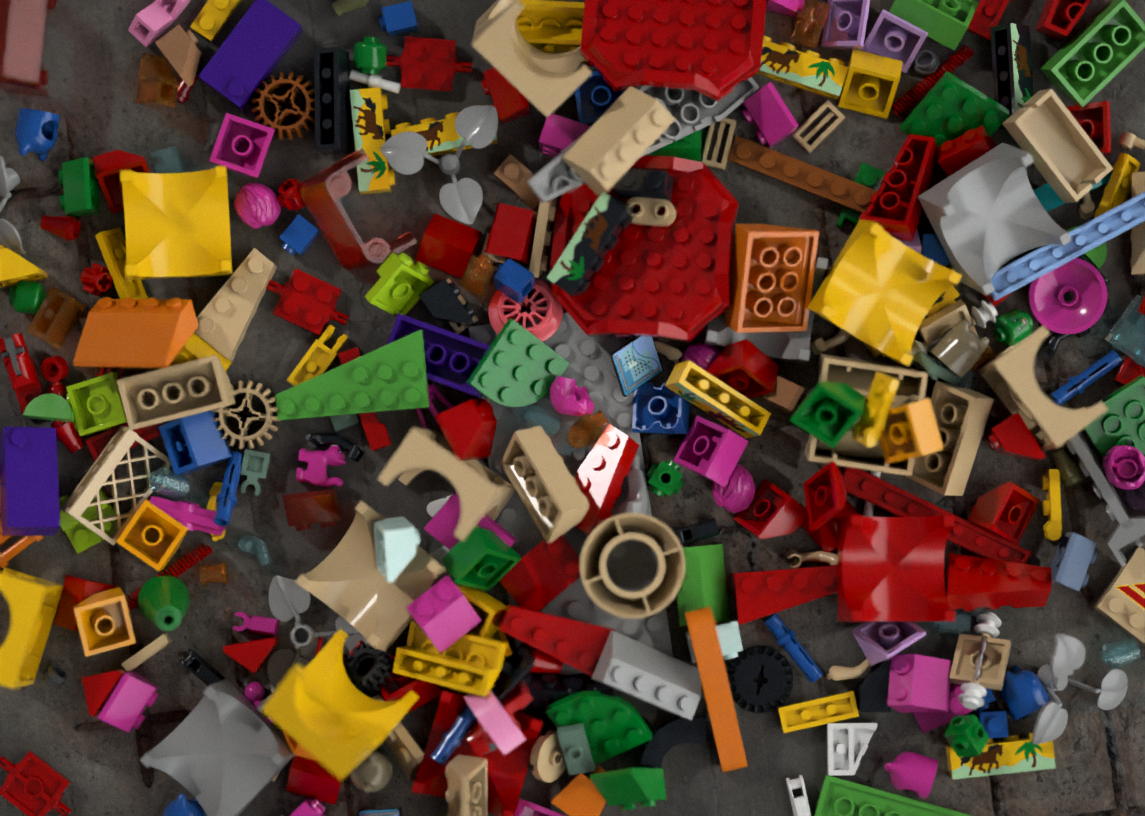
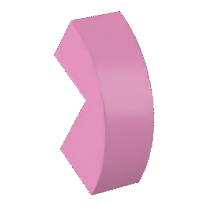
M155 0V2L135 15L128 31L147 47L172 25L191 0Z
M492 690L485 697L472 693L464 696L477 719L504 755L526 740L519 727L504 710Z

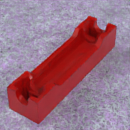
M355 347L338 353V356L343 365L361 357L359 348ZM376 412L358 413L371 451L374 452L392 445L387 428L379 422Z

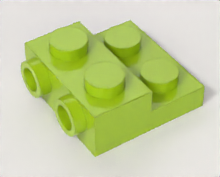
M392 252L377 270L381 278L365 295V298L369 303L396 317L398 313L406 315L420 299V295L426 292L434 283L428 274L430 270L420 261L413 264L414 261L404 252H401L400 255Z
M116 372L66 387L68 392L66 399L74 411L75 418L73 424L80 436H89L128 423L117 384L118 376Z
M102 488L99 490L100 500L107 499ZM65 495L59 498L60 526L63 532H66L77 554H80L104 541V539L61 509L69 498V495ZM110 503L101 504L102 518L115 515V511ZM96 505L87 507L81 516L87 521L98 519ZM116 520L103 522L104 533L110 537L117 529ZM98 523L93 524L99 529Z

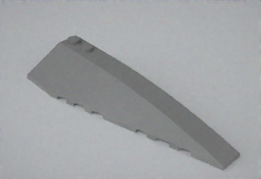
M750 77L748 80H743L736 85L732 92L718 102L695 90L646 85L638 86L636 89L657 99L675 118L673 123L640 157L724 119L760 87ZM585 132L526 182L542 203L585 184L576 172L562 159L564 154Z

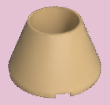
M625 513L605 520L592 531L582 549L580 573L587 593L603 610L623 618H642L657 613L674 599L684 578L685 558L678 538L667 525L645 514ZM629 539L638 540L648 545L653 551L657 562L656 573L652 581L646 587L636 591H626L615 586L610 580L606 569L607 557L612 548L618 543Z

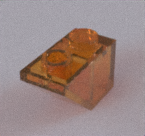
M142 53L136 103L153 108L175 107L178 81L166 59Z
M482 254L479 257L473 255L459 284L460 287L483 299L494 279L493 275L496 270L494 261Z

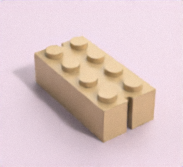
M1052 88L1038 91L1022 105L1024 108L1018 109L1002 123L1021 149L1031 154L1034 161L1033 164L1063 203L1077 202L1093 188L1091 184H1097L1113 169Z

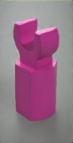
M245 612L235 613V616L242 617L244 620L242 626H233L235 631L250 629L251 633L275 637L278 635L279 619L253 615L250 618Z

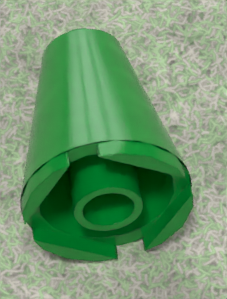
M172 575L155 576L143 584L138 596V605L142 615L147 620L164 631H171L180 625L190 605V595L186 585L179 578Z

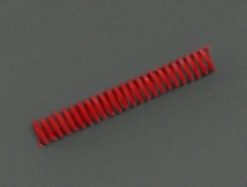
M963 45V48L957 50L950 58H947V61L945 60L944 63H941V66H938L935 72L925 76L922 81H919V84L917 83L916 86H913V89L907 91L904 97L901 96L900 99L892 104L891 108L895 115L900 117L899 113L903 114V112H906V109H909V106L912 107V104H915V101L918 102V98L921 99V96L925 97V94H928L927 90L930 91L947 70L952 74L953 71H956L955 67L959 69V66H962L965 60L968 61L971 55L974 56V52L968 46Z
M201 543L202 547L198 545L200 551L196 547L194 548L197 554L191 550L194 557L190 552H188L189 557L184 555L187 561L181 557L184 564L178 559L181 567L177 562H174L178 570L171 564L173 570L168 566L170 573L167 569H164L167 575L172 574V576L178 578L179 575H182V572L185 573L186 570L192 568V565L195 566L196 563L202 561V558L205 559L206 556H209V553L212 554L210 545L207 548L204 543ZM134 590V593H135V594L137 595V597H138V596H139L138 592H137L136 590ZM131 592V596L127 595L131 603L126 598L129 611L138 606V599Z

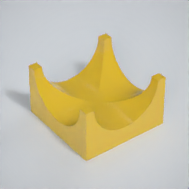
M216 166L209 170L185 173L120 171L126 233L125 271L128 280L232 275L226 166Z
M860 219L807 309L891 360L909 366L914 358L911 354L912 344L923 319L936 300L949 287L958 284L962 275L904 245L884 231V227L879 224Z
M4 567L3 572H0V590L5 595L11 610L10 631L5 642L0 647V685L15 689L34 684L64 585Z
M339 629L326 646L305 668L296 664L262 708V711L340 780H343L390 736L419 698L411 690L405 697L399 700L385 702L372 699L360 692L352 684L344 669L342 652L348 634L342 629Z

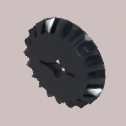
M753 646L738 653L739 657L733 658L727 670L732 699L743 709L754 713L773 711L784 704L790 696L793 687V672L787 659L777 650L766 646ZM763 665V677L767 678V683H762L757 694V682L753 681V676L759 675Z

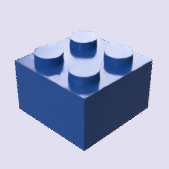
M598 70L592 71V74L574 91L578 122L592 126L626 89L615 92L606 83L603 75Z

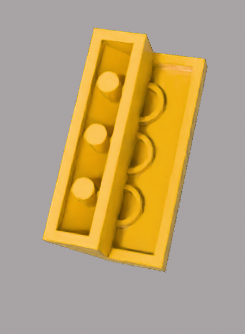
M519 0L524 7L516 17V24L521 35L530 45L540 51L555 54L569 52L581 46L585 2Z
M411 620L407 645L397 647L393 673L485 697L503 668L507 643L466 633L440 654L416 622Z

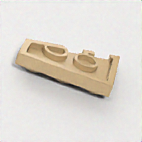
M558 196L544 203L540 200L529 271L537 278L543 271H547L549 256H546L548 246L550 247L553 231H551L552 223L555 221Z
M380 694L372 697V699L384 701ZM400 722L385 741L409 780L417 775L424 753Z

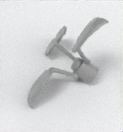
M493 105L470 106L463 109L457 115L455 129L457 134L464 139L455 155L445 154L441 159H437L426 154L427 141L416 132H402L392 136L382 145L381 152L391 167L403 175H412L420 171L424 165L423 158L439 165L441 172L445 176L451 177L453 182L443 185L440 189L439 199L443 209L457 221L471 225L474 223L475 217L482 205L483 192L480 185L473 179L463 178L457 181L456 175L460 170L458 158L467 142L475 149H482L493 141L498 128L496 108Z
M0 156V196H3L0 202L1 212L7 200L12 196L10 191L20 184L19 175L12 168H5L3 156ZM0 218V245H4V248H9L19 255L25 254L26 252L23 250L22 241L16 228L9 221Z
M279 575L274 576L270 584L269 606L272 614L282 622L290 621L295 616L296 627L291 632V640L295 644L296 653L290 649H280L269 658L267 673L272 693L276 691L296 664L305 668L310 663L307 659L299 656L301 654V646L312 643L315 637L334 636L339 629H342L348 634L342 652L345 655H348L360 640L366 646L368 643L365 637L341 616L335 621L337 631L314 632L311 626L301 625L299 613H303L309 608L311 602L310 592L300 587L295 582V579Z
M1056 634L1051 665H1043L1037 673L1041 683L1047 687L1046 692L1052 696L1055 702H1048L1040 711L1031 743L1041 744L1053 741L1066 728L1068 713L1065 709L1061 708L1062 702L1054 691L1065 689L1069 683L1093 693H1098L1096 706L1103 710H1111L1117 707L1126 695L1128 688L1126 674L1117 668L1108 670L1102 676L1099 688L1067 678L1073 674V670H1077L1082 666L1086 651L1084 645L1078 639L1069 635Z

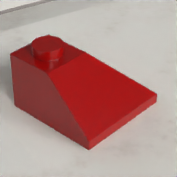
M114 150L93 157L95 174L111 213L124 210L120 171L131 170L139 173H151L145 157L121 150Z
M471 399L435 416L456 458L460 461L486 459L491 456L497 419L493 414L492 406L486 399Z
M832 461L803 483L810 530L812 531L817 530L840 512L847 500L843 475L837 464Z
M765 479L755 491L754 499L746 510L738 512L733 519L760 539H767L794 533L807 517L808 511L790 495Z
M1007 482L978 497L968 521L1018 545L1040 499L1014 483Z

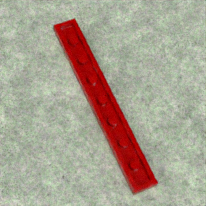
M847 466L844 468L842 475L848 493L898 517L954 516V527L951 528L948 534V541L983 558L1027 564L1032 553L1031 551L859 468Z

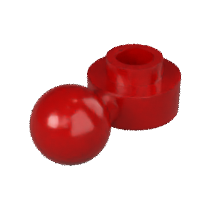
M58 355L46 358L42 362L41 371L45 379L51 382L47 389V394H57L66 399L67 388L62 384L61 380L65 379L68 375L67 362Z

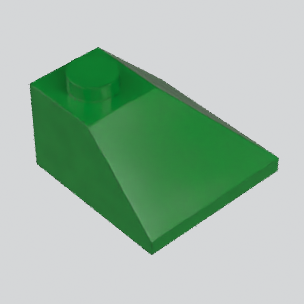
M820 381L793 414L790 421L831 448H834L863 413L866 397L845 383Z

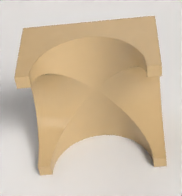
M497 0L476 21L472 46L548 117L592 74V71L585 64L576 70L584 60L580 54L581 46L569 52L555 54L540 51L530 45L523 38L516 24V17L524 5L519 0Z
M1044 325L1020 343L1009 346L978 369L979 373L1011 414H1020L1042 451L1060 447L1108 410L1102 401L1089 408L1082 406L1078 410L1063 408L1051 402L1041 392L1034 376V359L1038 347L1050 334Z
M416 427L412 428L377 479L384 485H389L395 477L401 474L398 480L408 486L418 475L432 469L443 474L454 485L460 498L461 518L454 535L462 541L466 539L485 514L495 521L516 491L512 484L477 459L460 461L456 458L446 437L435 429Z
M360 501L355 507V518L340 543L316 568L306 574H301L295 582L344 618L365 637L371 646L387 652L411 620H413L408 614L406 607L445 576L449 575L443 564L421 546L416 545L417 553L393 582H387L377 571L373 520L386 518L373 507Z

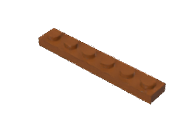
M736 136L727 158L729 162L861 214L868 208L873 194L877 193L874 189L739 136Z

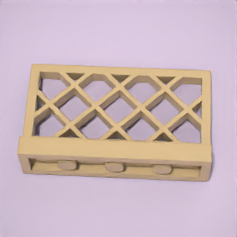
M121 425L61 509L114 546L144 500L148 499L171 467V461L133 430ZM134 441L142 445L143 456L130 458L129 448ZM147 449H148L150 452H152L153 454H149V455H148ZM158 457L164 461L159 471L150 472L148 459ZM144 460L145 473L133 476L131 462ZM126 463L128 477L115 479L114 469L116 466ZM146 478V489L143 492L135 493L133 480ZM129 481L130 494L117 497L116 483ZM111 484L113 498L100 500L99 490L101 487ZM131 499V510L128 513L120 514L118 501ZM113 502L115 515L102 518L101 504ZM96 505L98 519L87 521L81 516L87 507ZM116 520L117 529L110 537L104 533L103 522ZM98 523L99 529L93 524Z

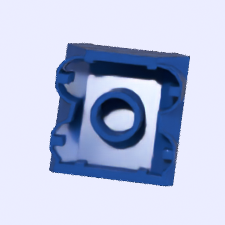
M646 382L634 391L633 433L687 434L689 431L690 402L665 386L666 382L663 385H653L650 382Z

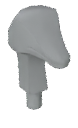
M635 455L627 476L629 495L624 503L612 508L611 512L613 514L611 517L625 513L646 515L648 507L647 488L644 472L640 470V456Z

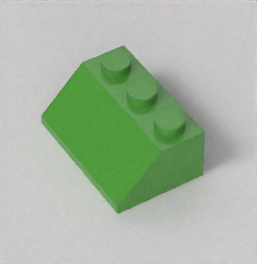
M894 0L889 12L928 32L927 36L937 41L943 47L956 50L979 2L975 0Z
M723 544L683 547L685 574L681 587L676 594L679 626L687 625L685 612L709 606L711 607L715 622L730 621Z

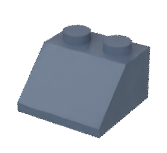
M1063 532L1051 565L1052 583L1079 592L1081 587L1085 588L1089 579V574L1086 573L1090 563L1093 564L1098 554V550L1095 549L1097 543L1074 532Z

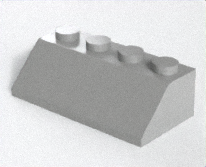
M611 630L591 679L676 716L692 720L701 698V681L698 668Z

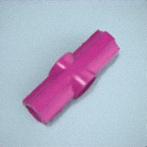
M151 496V503L186 526L190 531L199 530L214 535H222L226 527L214 523L216 515L214 510L202 508L201 505L182 500L177 502L159 496Z

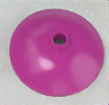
M1075 258L1032 281L1029 290V302L1034 316L1047 329L1060 334H1076L1089 329L1100 319L1107 303V288L1102 275L1093 265L1082 259ZM1066 292L1073 293L1074 298L1072 301L1064 300Z

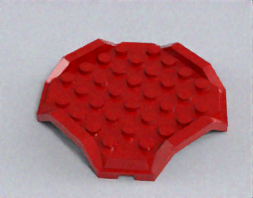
M585 0L580 54L592 67L595 66L603 75V79L615 92L628 89L630 86L637 87L641 85L695 90L719 102L732 92L736 85L743 80H748L760 71L766 0Z
M642 156L630 167L631 169L635 168L638 170L640 168L643 170L645 168L646 170L651 169L653 171L655 169L662 172L666 170L674 179L671 203L676 209V219L671 225L666 227L630 223L617 236L619 241L615 248L611 251L608 250L604 256L605 262L602 268L597 273L594 272L589 279L591 284L584 294L571 296L552 282L553 296L588 336L605 334L656 336L690 342L704 329L705 325L731 306L729 274L733 229L740 204L703 162L672 156ZM586 183L565 192L561 197L555 214L551 270L600 196ZM614 184L608 191H606V192L612 193L613 195H615L617 198H619L620 200H622V201L625 202V203H626L628 200H630V199H626V198H620V197L614 192V186H615V184ZM635 206L633 208L635 209L633 214H637L640 212V206ZM665 208L658 210L659 216H663L666 213Z

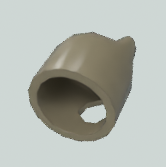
M963 320L948 331L931 352L959 377L963 378L980 359L983 351L989 344V338H979L974 332L969 330V321Z
M375 749L350 772L353 784L365 793L377 792L383 789L390 781L393 773L391 760L383 751Z

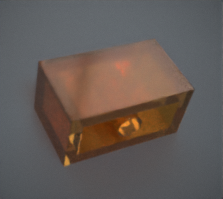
M51 287L27 332L40 341L60 350L85 306L72 296Z

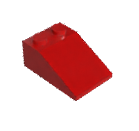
M562 535L548 544L544 539L522 557L500 580V583L520 607L540 611L581 577L580 557Z

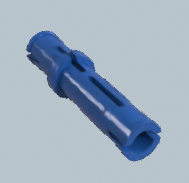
M1111 350L1110 353L1076 377L1071 376L1068 378L1066 384L1050 394L1056 405L1061 407L1062 404L1075 395L1083 394L1085 388L1103 377L1117 365H1120L1122 363L1121 358L1114 350ZM1102 365H1105L1104 368H1102V369L1099 370L1097 373H1095L1094 375H1092L1091 377H1089V375H1090L1092 372H1094L1095 370H1097V369H1098L1099 367H1101ZM1081 380L1084 381L1083 383H1081L1080 385H1078L1077 387H1075V388H1074L1073 390H1071L1070 392H1067L1068 389H1070L1071 387H1073L1075 384H1077V383L1080 382Z
M231 452L232 457L228 458L221 492L216 498L218 506L214 523L219 526L230 525L232 510L237 504L236 491L244 457L240 452Z
M777 613L772 614L763 622L777 639L776 643L779 646L782 645L810 683L816 681L824 674L794 636V631L788 629Z
M468 704L447 733L444 732L442 735L444 738L430 756L442 766L445 765L455 748L460 747L462 744L460 741L477 718Z

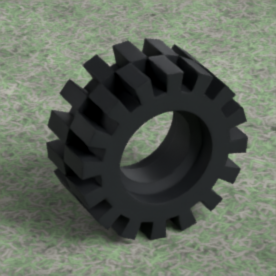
M367 643V646L361 644L359 645L360 650L356 647L352 650L354 652L353 656L348 654L349 662H344V666L347 668L345 671L352 684L360 692L373 694V689L378 692L381 690L380 685L384 687L387 685L385 682L386 678L391 679L392 675L389 672L393 671V666H391L393 661L385 651L376 649L369 643ZM374 661L371 671L363 676L365 667Z

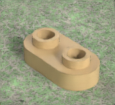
M634 197L626 202L632 208L635 206H640L641 208L639 213H632L633 220L631 223L666 227L671 225L676 219V209L668 200ZM661 208L666 209V213L663 216L658 215V210Z

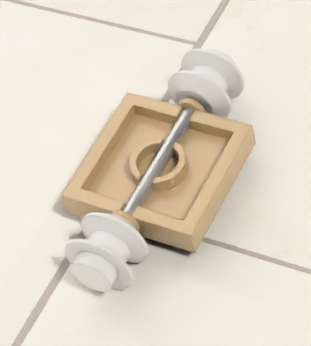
M960 299L923 320L918 329L923 343L917 340L913 341V347L911 348L912 356L917 351H921L941 361L931 350L946 333L961 321L968 320L969 330L978 336L974 326L977 324L985 329L988 320L995 323V316L998 315L995 307L991 302L986 303L982 300V307L977 309L975 306H972L970 315L966 304ZM912 359L909 366L913 365L917 368V362Z
M985 612L976 617V621L979 624L974 626V631L979 636L959 633L949 679L950 683L961 685L960 689L964 694L959 695L958 700L967 709L974 710L982 707L984 700L981 697L987 693L985 688L1002 690L1011 640L996 638L1000 633L997 628L1001 626L1002 621L996 614L991 612Z

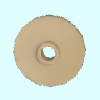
M549 730L545 736L541 735L532 749L530 757L531 765H534L532 773L540 781L551 783L557 780L566 768L557 731Z

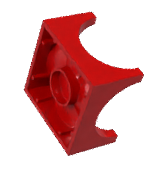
M849 515L838 517V621H955V611L949 605L944 582L945 546L951 528L954 527V516L868 517Z
M445 687L440 697L428 743L411 791L418 794H429L446 798L448 778H446L445 771L448 763L458 754L487 759L488 812L496 816H514L530 763L532 749L537 741L543 718L519 710L515 711L522 726L520 730L526 740L506 755L498 747L479 757L469 744L468 737L464 735L460 741L462 743L460 747L455 748L445 765L442 766L430 756L444 738L442 737L444 732L447 733L467 705L464 696L467 694ZM477 718L466 733L471 731L480 722Z

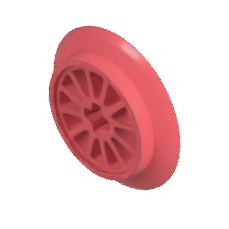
M534 278L535 286L530 291L534 292L530 299H528L527 295L520 304L497 290L489 304V320L494 331L499 334L508 319L515 318L518 324L520 321H523L522 327L542 342L550 338L558 329L563 316V307L553 296L552 287ZM530 306V313H521V307L528 308ZM533 319L538 320L540 323L535 324ZM529 321L532 327L526 328V322Z

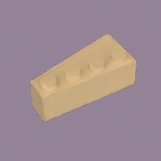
M254 248L197 317L199 326L195 333L228 360L233 361L277 266Z

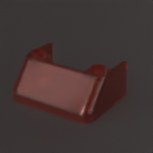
M0 0V87L5 92L48 97V91L44 86L48 84L49 73L48 70H44L42 56L46 16L50 14L51 9H55L57 0Z
M363 148L305 180L300 188L302 199L343 268L350 271L382 263L392 252L398 254L417 243L410 231L390 243H387L386 240L380 237L371 238L363 243L341 205L339 199L347 195L352 187V181L346 171L369 158Z

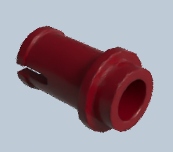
M195 75L194 83L190 87L181 78L176 88L171 90V98L181 104H185L186 101L190 100L188 96L199 77Z

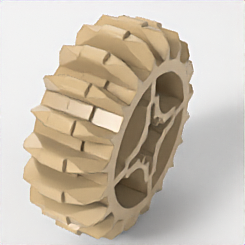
M240 380L237 384V390L233 384H231L234 398L245 394L241 406L236 409H228V406L212 410L214 413L219 414V417H215L212 421H220L221 425L216 430L225 431L222 439L227 440L231 437L229 441L230 446L233 447L238 440L239 449H244L245 442H248L250 449H254V440H257V443L263 446L262 436L269 440L272 439L268 430H278L276 426L272 425V421L280 422L281 420H278L277 416H273V412H277L278 408L276 406L272 407V404L276 403L275 397L267 398L272 392L270 389H266L261 393L263 384L258 383L256 388L253 389L254 384L252 380H249L247 388H244V383ZM253 395L258 396L262 400L266 408V414L254 410ZM248 407L250 408L248 412L258 415V417H249L246 422H243L244 418L234 413L245 412ZM226 416L234 417L238 420L239 435L229 428ZM265 421L263 427L258 432L247 436L250 425L253 422Z

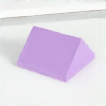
M828 0L821 47L850 52L853 49L861 51L864 46L870 0Z
M883 9L866 39L862 51L903 61L901 71L907 73L928 32Z
M866 621L852 630L855 639L871 665L889 659L926 635V631L914 622Z

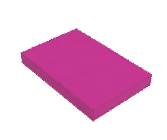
M457 490L424 527V530L449 550L460 541L454 535L461 518V502ZM487 514L476 524L478 527L493 531L510 547L516 540L512 534Z

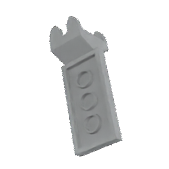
M1079 431L1065 443L1073 455L1075 453L1079 455L1081 459L1079 466L1086 477L1091 475L1094 480L1092 488L1099 499L1104 497L1106 500L1107 508L1105 509L1112 521L1118 520L1119 522L1108 539V545L1123 567L1127 565V560L1120 548L1134 540L1138 547L1144 545L1140 537L1145 535V514L1130 515L1114 486L1104 476L1103 468Z

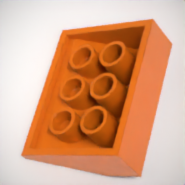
M735 224L729 276L731 306L725 311L724 324L737 333L807 331L810 311L807 307L811 302L819 231L766 224Z
M105 297L99 299L88 313L73 360L74 366L167 368L199 326L191 299H157L154 297L148 299H134L132 297L124 299Z

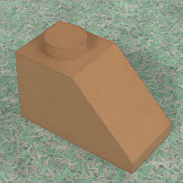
M178 24L157 40L155 44L188 87H190L194 83L201 52L195 45L199 41L190 29L185 32L180 24Z
M510 154L494 172V177L532 210L540 203V199L526 183L534 174Z
M777 376L774 392L764 394L761 399L788 414L795 407L804 388Z

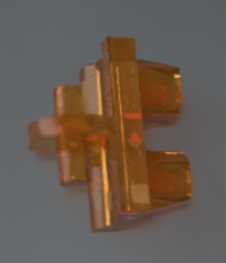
M805 0L801 12L797 13V23L790 41L815 49L831 6L828 3Z
M600 410L591 417L586 413L567 432L568 444L576 449L583 448L584 446L587 448L603 434L601 429L609 423V420Z

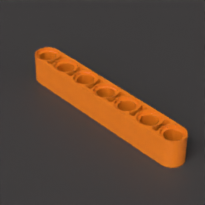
M711 607L685 612L722 773L748 767Z

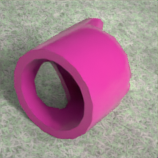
M905 751L900 753L894 762L886 763L884 769L890 773L891 783L896 790H910L917 797L926 800L935 779L938 760L915 752Z

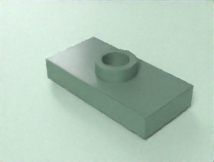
M917 351L913 356V359L934 380L938 381L941 378L953 385H957L961 380L943 362L921 351Z
M583 723L558 727L557 735L569 775L595 771V764Z

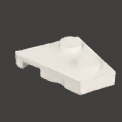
M876 722L827 724V775H855L860 764L859 762L867 750L868 743L877 729Z

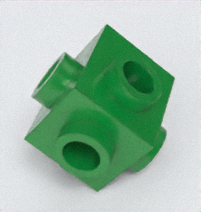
M669 459L666 463L661 461L659 465L653 463L646 474L650 478L647 482L651 485L649 490L661 498L664 494L668 497L671 493L676 495L684 484V481L681 480L683 474L679 472L681 467ZM667 473L670 475L669 483L661 481L662 474Z
M975 715L953 717L944 734L958 757L981 755L989 738Z

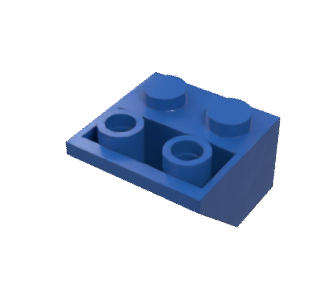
M210 410L182 417L159 426L175 475H188L232 457L226 439H222L223 430H216L221 425L220 421H212L215 417H218L217 413Z

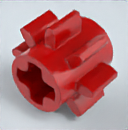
M288 179L279 186L277 191L279 197L276 198L282 208L287 207L288 210L296 211L306 205L307 199H309L307 196L309 190L304 182L299 183L297 179Z
M93 263L92 268L85 267L80 278L84 285L82 290L95 296H100L101 291L108 292L113 281L111 275L108 274V268L97 263Z

